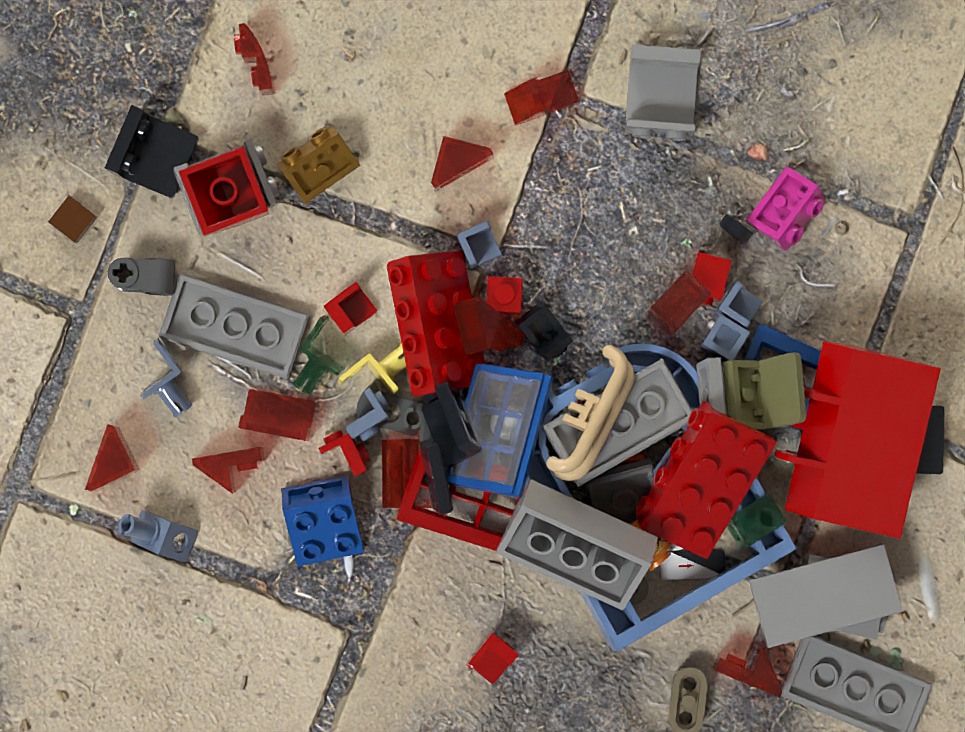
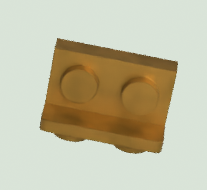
M333 126L329 128L323 127L315 131L309 137V142L300 148L293 147L286 151L281 157L282 160L277 164L304 204L361 166Z

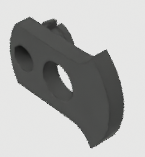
M376 382L365 389L371 388L374 394L381 391ZM364 391L357 403V419L374 409ZM381 391L388 403H395L399 406L400 416L395 422L385 421L378 425V427L414 437L420 430L421 413L424 405ZM412 412L418 413L420 417L416 425H410L407 422V416Z

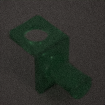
M327 315L319 318L299 349L307 355L309 360L296 380L293 381V385L299 389L309 379L302 389V392L308 395L313 393L314 388L325 371H331L338 376L345 369L342 365L312 346L330 318Z
M766 494L735 513L727 528L738 546L744 548L751 546L784 525L786 519L771 495Z

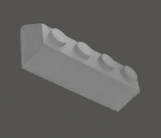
M530 479L522 498L520 497L496 553L620 610H624L652 564L658 537Z

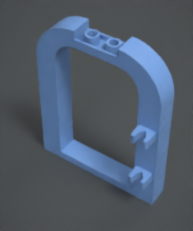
M631 344L618 348L634 368V374L663 359L692 411L695 408H699L697 371L680 355L664 347L652 344ZM604 357L609 368H606L604 363L591 369L586 372L589 378L586 381L577 385L573 379L557 388L558 396H555L552 389H550L524 490L531 479L573 498L564 481L555 477L553 471L547 468L546 462L550 456L545 444L546 434L542 426L551 422L552 418L568 407L571 401L577 402L578 399L574 396L577 389L591 394L608 384L614 372V368L610 366L608 358ZM527 403L523 406L520 412H525ZM516 419L510 436L511 447H516L522 419ZM685 425L684 427H682V429H683L684 432H685V430H686L687 427H688L687 425ZM757 477L732 517L752 553L748 558L641 619L630 600L624 610H620L579 591L612 651L623 649L796 549Z

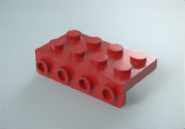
M463 250L409 255L389 261L387 264L388 279L411 393L415 397L436 393L434 387L446 381L455 389L469 388L475 365L485 364Z
M703 401L699 408H695L691 412L687 421L688 427L682 437H678L674 441L667 463L664 467H660L657 470L650 492L647 496H643L640 499L636 508V518L642 530L708 559L775 447L776 441L773 437L714 410L711 404Z

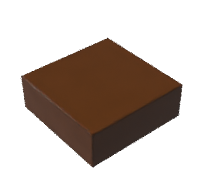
M68 195L48 222L77 244L96 220L97 216Z

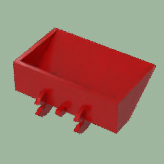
M823 341L813 388L804 387V396L810 398L806 419L804 422L792 424V427L803 430L798 452L776 449L774 455L779 459L795 463L784 510L815 520L901 539L941 368L851 344Z

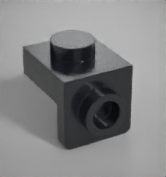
M542 301L515 321L545 361L561 356L567 350L568 345L573 342L571 336L562 328Z

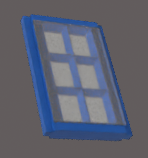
M486 364L475 365L465 407L483 451L447 468L446 477L448 484L522 498L553 381L552 376Z

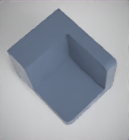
M489 221L457 234V239L470 269L502 256L491 231Z
M736 281L715 312L747 329L763 301L742 288L743 284Z
M720 314L700 347L721 358L724 362L734 360L750 332Z

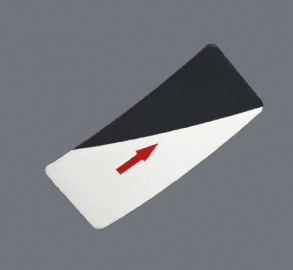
M712 550L708 559L692 552H670L671 555L660 565L662 580L713 578L726 570L724 550Z

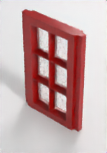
M419 450L396 519L496 551L520 497L506 496L448 484L453 510L452 513L440 515L432 508L421 450ZM473 456L470 457L465 474L483 477L487 461ZM493 463L489 478L506 481L510 468Z

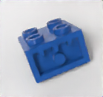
M348 475L281 488L282 510L298 566L363 553V544L353 507L351 484Z

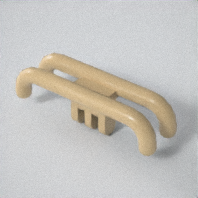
M606 345L602 351L603 356L609 359V364L614 368V372L601 398L577 389L574 396L585 402V404L582 406L571 401L568 409L579 414L578 418L568 414H564L562 418L564 423L582 430L583 433L571 456L565 459L552 456L547 459V468L552 470L554 476L561 480H579L588 474L633 387L635 379L634 368L624 353L615 346Z

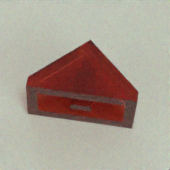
M443 136L431 180L433 190L435 192L439 191L494 159L491 148Z
M686 270L647 313L672 335L712 293Z
M107 424L85 490L97 492L140 471L118 426Z

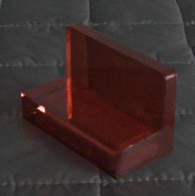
M250 389L244 415L240 416L238 428L309 441L316 403L312 400Z
M419 439L381 440L382 508L400 507L418 456ZM420 489L415 503L416 506L422 508L432 507L428 489Z

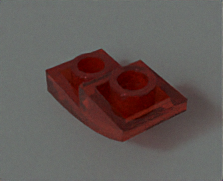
M245 23L239 24L240 34H234L236 55L242 54L245 64L256 63L257 66L251 67L253 87L259 86L262 96L276 94L271 69L258 40Z

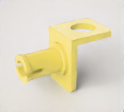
M402 343L381 361L375 360L369 353L341 375L337 382L340 385L344 384L367 365L389 393L395 395L399 389L393 382V377L406 367L405 358L398 359L404 354Z

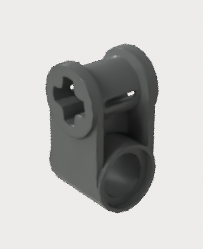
M118 258L109 265L107 271L108 279L120 291L158 296L173 295L174 260L162 258ZM124 267H127L133 274L132 277L126 278V283H122V280L116 276L117 273L123 272Z

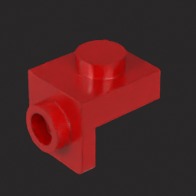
M341 430L323 438L325 445L318 448L321 454H326L341 447L354 476L369 471L367 463L371 462V458L363 443L357 445L349 433L343 435Z

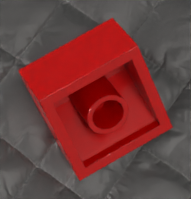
M243 146L178 171L204 236L235 228L270 214Z

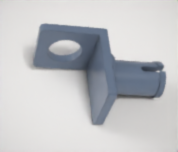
M158 338L153 344L172 370L142 391L140 396L144 400L152 393L154 395L158 393L173 413L174 418H176L183 411L175 401L180 404L184 411L188 410L193 404L189 402L174 382L176 376L181 373V367Z
M146 510L141 511L139 518L131 514H125L121 517L118 524L119 533L123 536H130L131 542L158 555L183 562L187 561L198 533L193 528L170 522ZM183 533L185 543L180 550L174 551L172 547L173 540L178 534Z

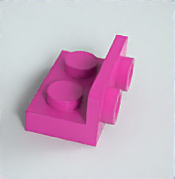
M786 166L746 221L751 227L774 240L781 249L788 251L791 245L799 242L803 236L804 228L811 218H815L822 211L826 197L817 184Z

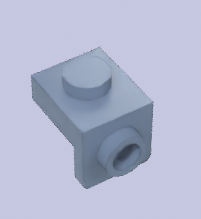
M371 388L365 390L364 393L374 409L345 427L354 440L361 437L363 442L370 439L381 431L378 425L389 419L386 411L391 408L381 391L374 394Z

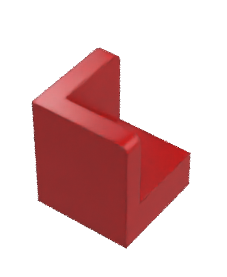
M357 282L323 306L345 336L377 313V309Z
M492 631L466 665L494 684L509 665L511 666L517 659L519 652Z

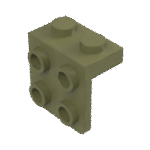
M791 352L760 361L729 360L723 362L727 413L729 417L758 431L770 430L805 421L806 403L803 368L799 353Z

